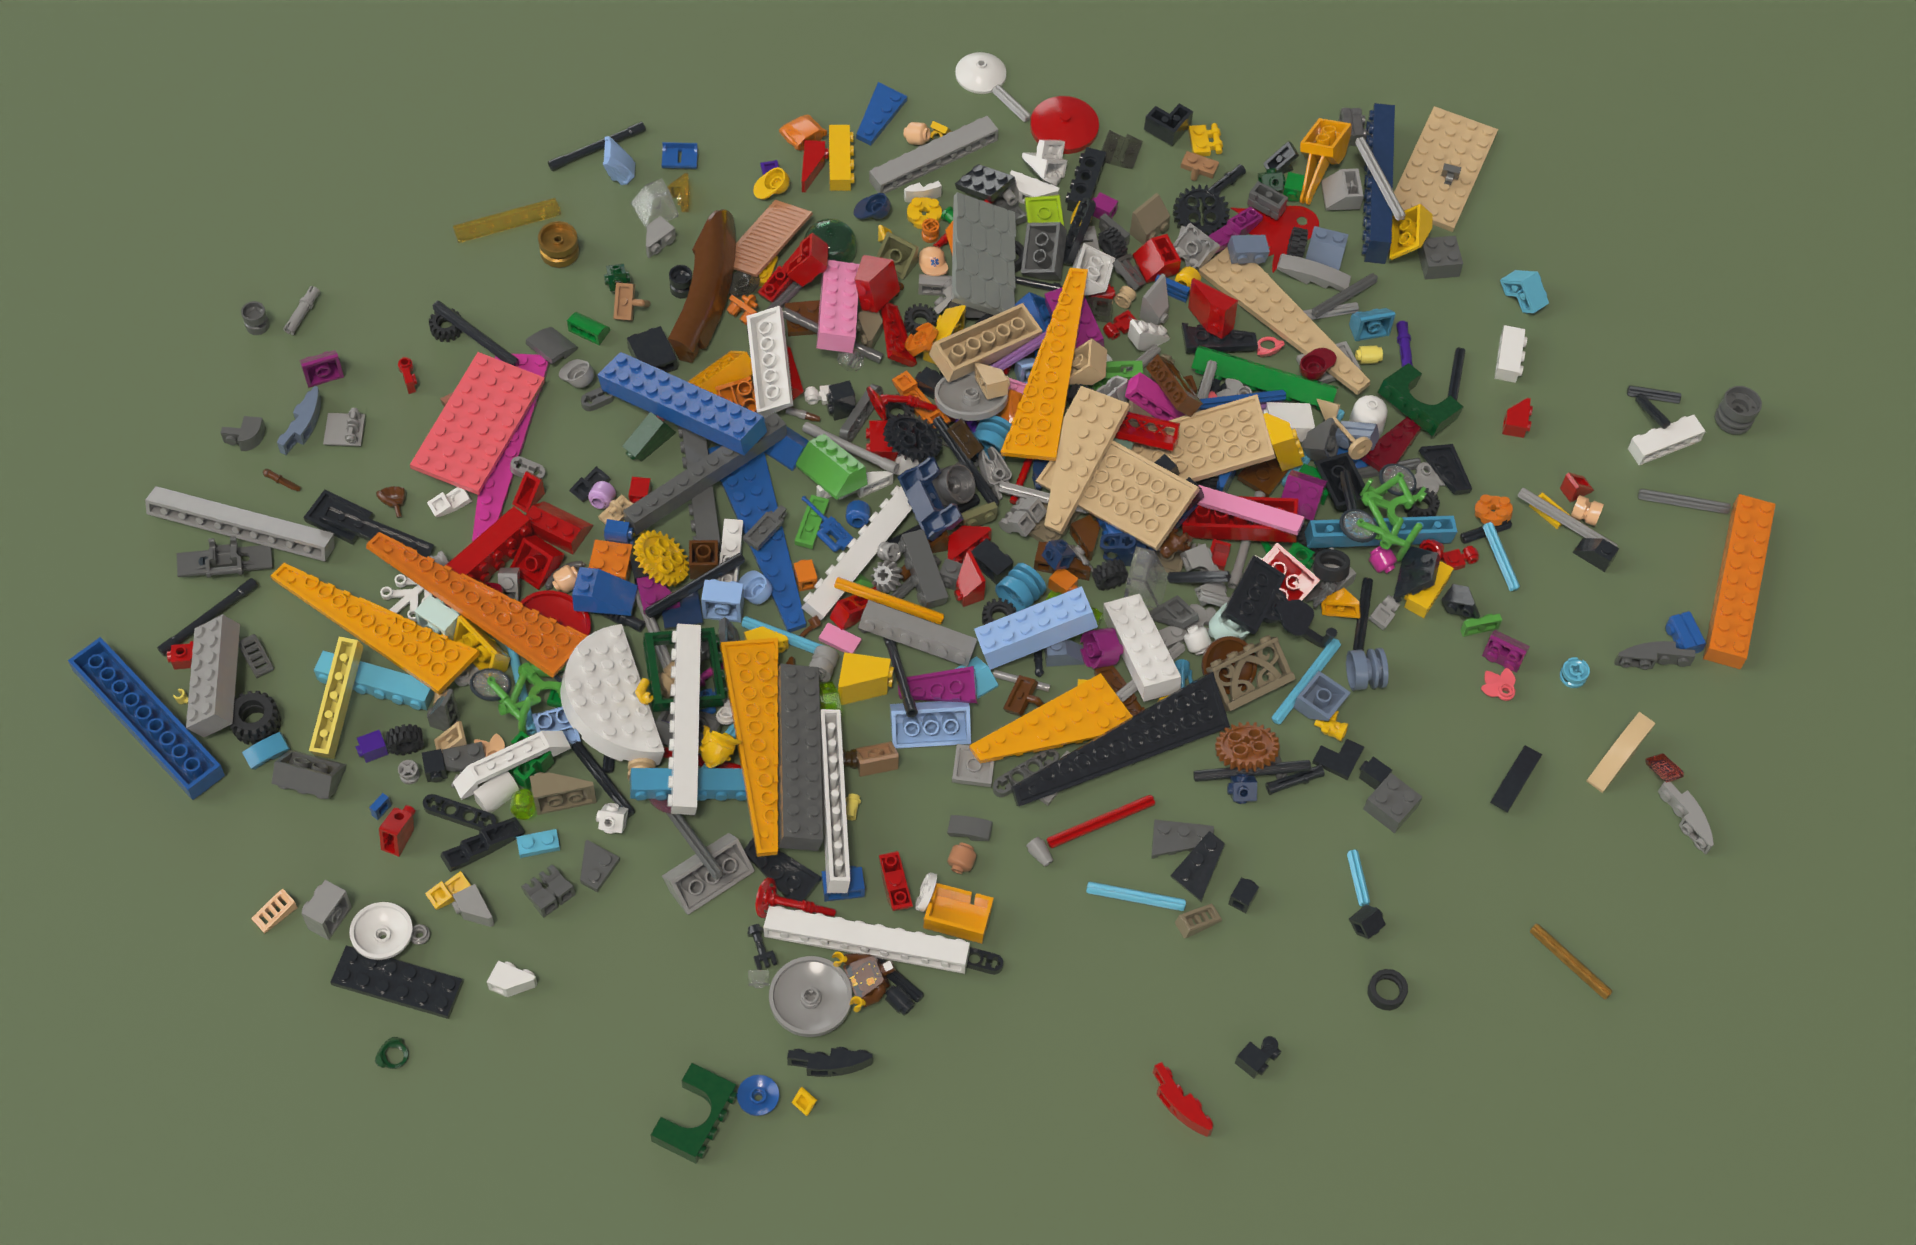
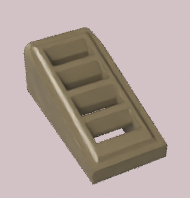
M1211 903L1180 914L1175 921V925L1183 938H1188L1221 922L1222 918ZM1205 912H1208L1212 919H1209Z

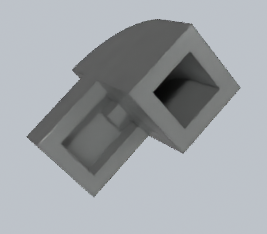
M244 416L241 428L222 427L221 436L224 443L229 445L239 444L241 451H248L256 448L262 442L266 427L263 418Z

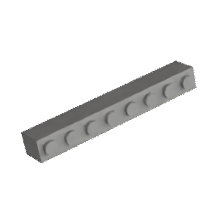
M988 116L979 118L968 125L947 133L945 136L932 140L928 144L919 146L911 152L904 153L894 160H889L879 167H874L869 171V182L877 193L886 194L998 141L999 129Z

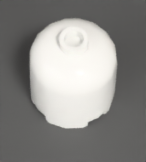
M1363 396L1354 404L1349 421L1377 424L1380 437L1383 433L1388 414L1387 405L1377 396Z

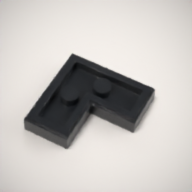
M1346 739L1340 752L1337 753L1321 745L1312 764L1317 766L1321 764L1323 769L1348 780L1363 752L1364 746Z

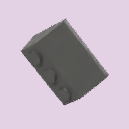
M1061 222L1027 223L1021 274L1041 280H1061L1067 230Z
M700 710L699 746H701L704 725L709 726V732L716 731L720 733L722 724L717 721L716 715ZM662 711L656 720V727L663 745H669V739H673V733L669 732L670 723H668L670 720H673V714H670V711Z
M289 750L275 761L271 784L278 785L281 789L290 788L297 790L300 794L309 793L316 795L319 799H327L336 793L347 764Z

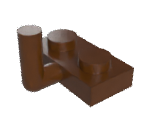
M1019 675L1003 709L1008 713L1022 717L1029 702L1037 707L1044 705L1045 703L1039 697L1033 695L1038 682L1035 679Z

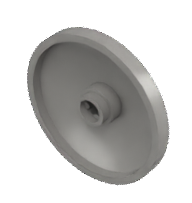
M975 371L951 382H948L943 377L935 387V403L944 414L959 420L963 418L966 421H976L990 418L1001 412L1008 402V395L986 399L975 379Z
M816 956L800 957L788 962L776 973L770 985L769 1003L774 1018L784 1029L803 1037H817L835 1030L846 1019L851 1008L849 1004L852 999V988L845 972L840 967H835L833 965L834 962Z

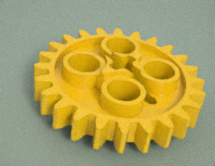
M648 530L646 533H642L635 541L636 544L633 546L635 551L633 554L638 556L635 561L640 562L639 568H644L643 574L648 573L649 579L655 578L656 584L660 581L662 586L665 584L668 587L676 586L688 576L689 568L687 566L689 562L686 561L688 556L683 555L685 550L679 549L680 543L675 544L674 538L669 539L667 533L663 536L661 531L656 533L655 530L651 532Z

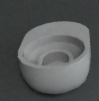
M575 359L561 368L559 377L561 380L569 382L575 388H583L593 380L594 370L587 361Z

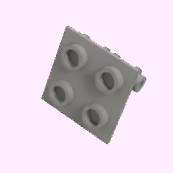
M351 408L348 414L328 413L323 445L361 446L365 414H360L357 408Z

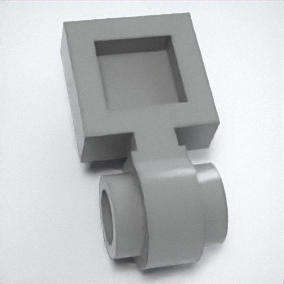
M1388 594L1368 618L1382 630L1387 627L1395 616L1394 612L1400 606L1399 602L1396 603L1393 595L1390 596Z

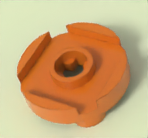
M929 322L916 328L918 332L914 336L910 334L905 342V348L913 357L924 350L926 352L932 348V342L939 333Z
M1485 494L1480 497V500L1475 505V517L1480 518L1483 524L1492 522L1494 526L1502 525L1503 521L1507 520L1508 522L1512 518L1513 507L1508 497Z

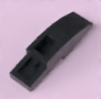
M845 1047L831 1048L830 1056L823 1052L808 1053L802 1049L788 1050L787 1065L807 1068V1076L832 1077L854 1073L871 1066L873 1062L872 1053L866 1050L851 1051Z

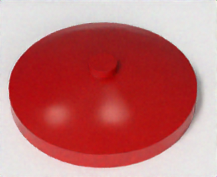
M1056 96L1044 100L1034 109L1031 115L1030 130L1037 143H1039V140L1065 141L1063 154H1073L1085 150L1086 147H1089L1095 141L1099 130V119L1094 109L1086 102L1075 97Z
M544 590L532 593L521 601L524 607L530 610L535 609L540 612V615L548 619L551 617L557 620L556 623L564 627L569 626L587 636L590 634L591 621L588 612L574 611L573 599L569 594L554 590Z

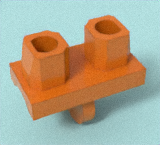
M753 294L748 297L743 295L741 299L744 302L731 295L729 298L731 303L727 308L728 313L736 317L740 311H743L744 313L740 317V321L747 325L746 316L757 313V311L751 308L756 309L758 307V304L755 302L756 296Z

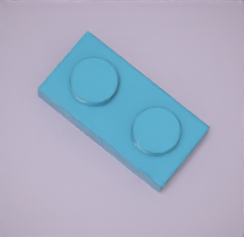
M556 829L516 837L520 858L560 850Z

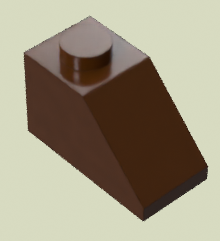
M1091 515L1071 523L1069 532L1075 543L1084 550V556L1089 561L1093 558L1100 530L1099 523L1093 520Z

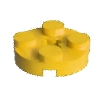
M915 197L907 207V219L918 229H922V223L925 219L933 218L939 223L941 221L942 208L937 199ZM925 211L928 213H926V215H922L921 212Z

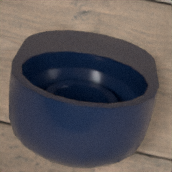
M877 193L859 201L853 213L857 219L868 217L882 219L890 212L891 202L884 193Z

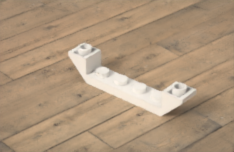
M540 731L468 765L453 781V784L461 800L473 795V792L478 789V784L548 751H551L554 757L571 749L563 731Z

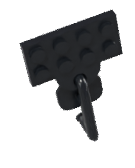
M1253 555L1222 615L1252 634L1258 631L1262 621L1273 624L1280 622L1283 628L1298 637L1302 636L1320 648L1326 647L1337 636V630L1332 627L1328 628L1326 635L1323 637L1310 629L1309 626L1314 618L1312 607L1299 599L1288 601L1285 594L1279 590L1286 575Z

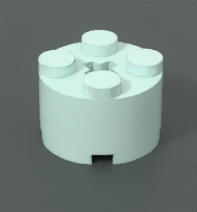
M1225 603L1210 619L1208 634L1215 640L1226 636H1233L1244 640L1250 632L1222 615L1227 605Z

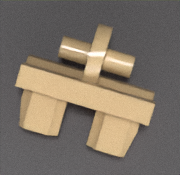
M621 494L616 500H612L609 503L610 506L598 516L599 520L605 523V525L607 519L622 521L624 519L623 510L634 503L628 501Z

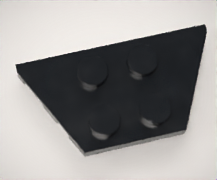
M1410 546L1401 562L1393 597L1396 603L1402 601L1401 597L1410 592L1412 595H1415L1421 590L1435 585L1440 563V556L1437 552Z

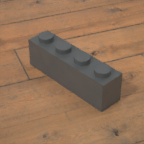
M924 529L902 534L898 546L900 552L904 554L905 567L907 570H910L912 586L916 587L918 592L917 600L919 604L926 608L945 604L948 594Z

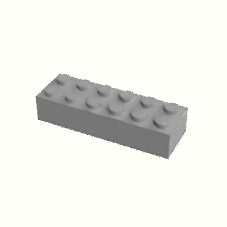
M223 614L195 628L186 728L202 737L213 734L233 723L240 624Z

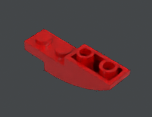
M800 245L782 267L778 266L757 292L771 303L794 282V280L787 276V264L800 254Z
M1162 1062L1154 1065L1152 1073L1160 1084L1156 1094L1162 1103L1187 1127L1206 1137L1210 1136L1213 1130V1122L1201 1110L1202 1105L1198 1098H1194L1191 1093L1183 1096L1184 1092L1181 1086L1175 1084L1172 1079L1171 1070L1167 1066L1165 1067Z

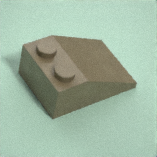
M540 772L530 776L537 815L597 803L594 784L591 781L550 772Z

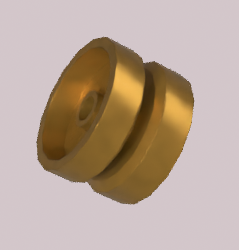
M562 221L550 222L542 227L538 234L542 260L549 266L557 268L573 264L579 255L577 232L574 227Z

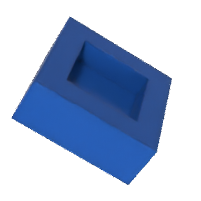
M382 793L369 808L372 816L379 820L392 805L389 797Z

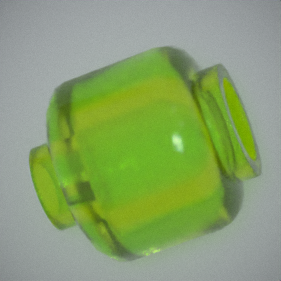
M521 789L512 794L510 811L517 819H529L536 812L533 792L528 789Z

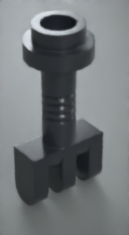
M754 924L748 927L747 934L748 937H753L759 955L753 957L757 970H762L761 961H763L765 968H769L768 959H771L773 966L778 965L773 950L767 952L761 937V934L764 932L763 927H760L759 924Z

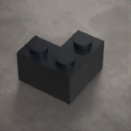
M1180 103L1170 114L1154 106L1146 115L1144 130L1173 146L1191 125L1193 111Z

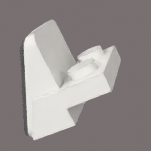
M1039 140L1037 153L1023 152L1022 159L1044 182L1057 186L1061 178L1065 176L1068 161L1062 159L1065 141Z

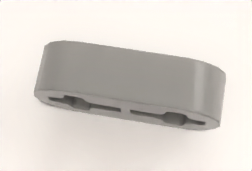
M520 456L514 457L511 460L510 471L514 475L523 478L525 471L532 474L538 471L537 477L543 480L545 468L542 465ZM518 463L521 464L520 468H516Z

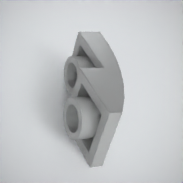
M949 279L943 285L944 289H942V292L946 296L944 298L940 296L934 302L935 306H933V309L937 314L952 299V279Z

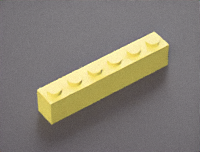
M344 637L338 638L309 751L315 756L335 758L364 647L358 640Z

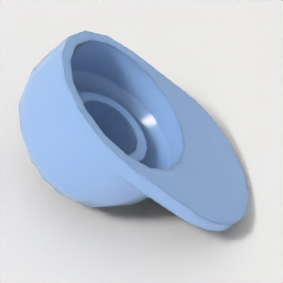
M749 571L738 581V583L743 584L744 598L750 603L762 604L768 600L772 593L771 583L758 571Z

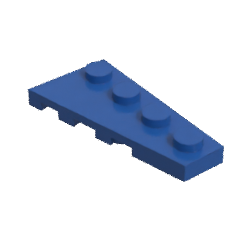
M878 82L857 131L856 139L871 146L906 103L907 96Z

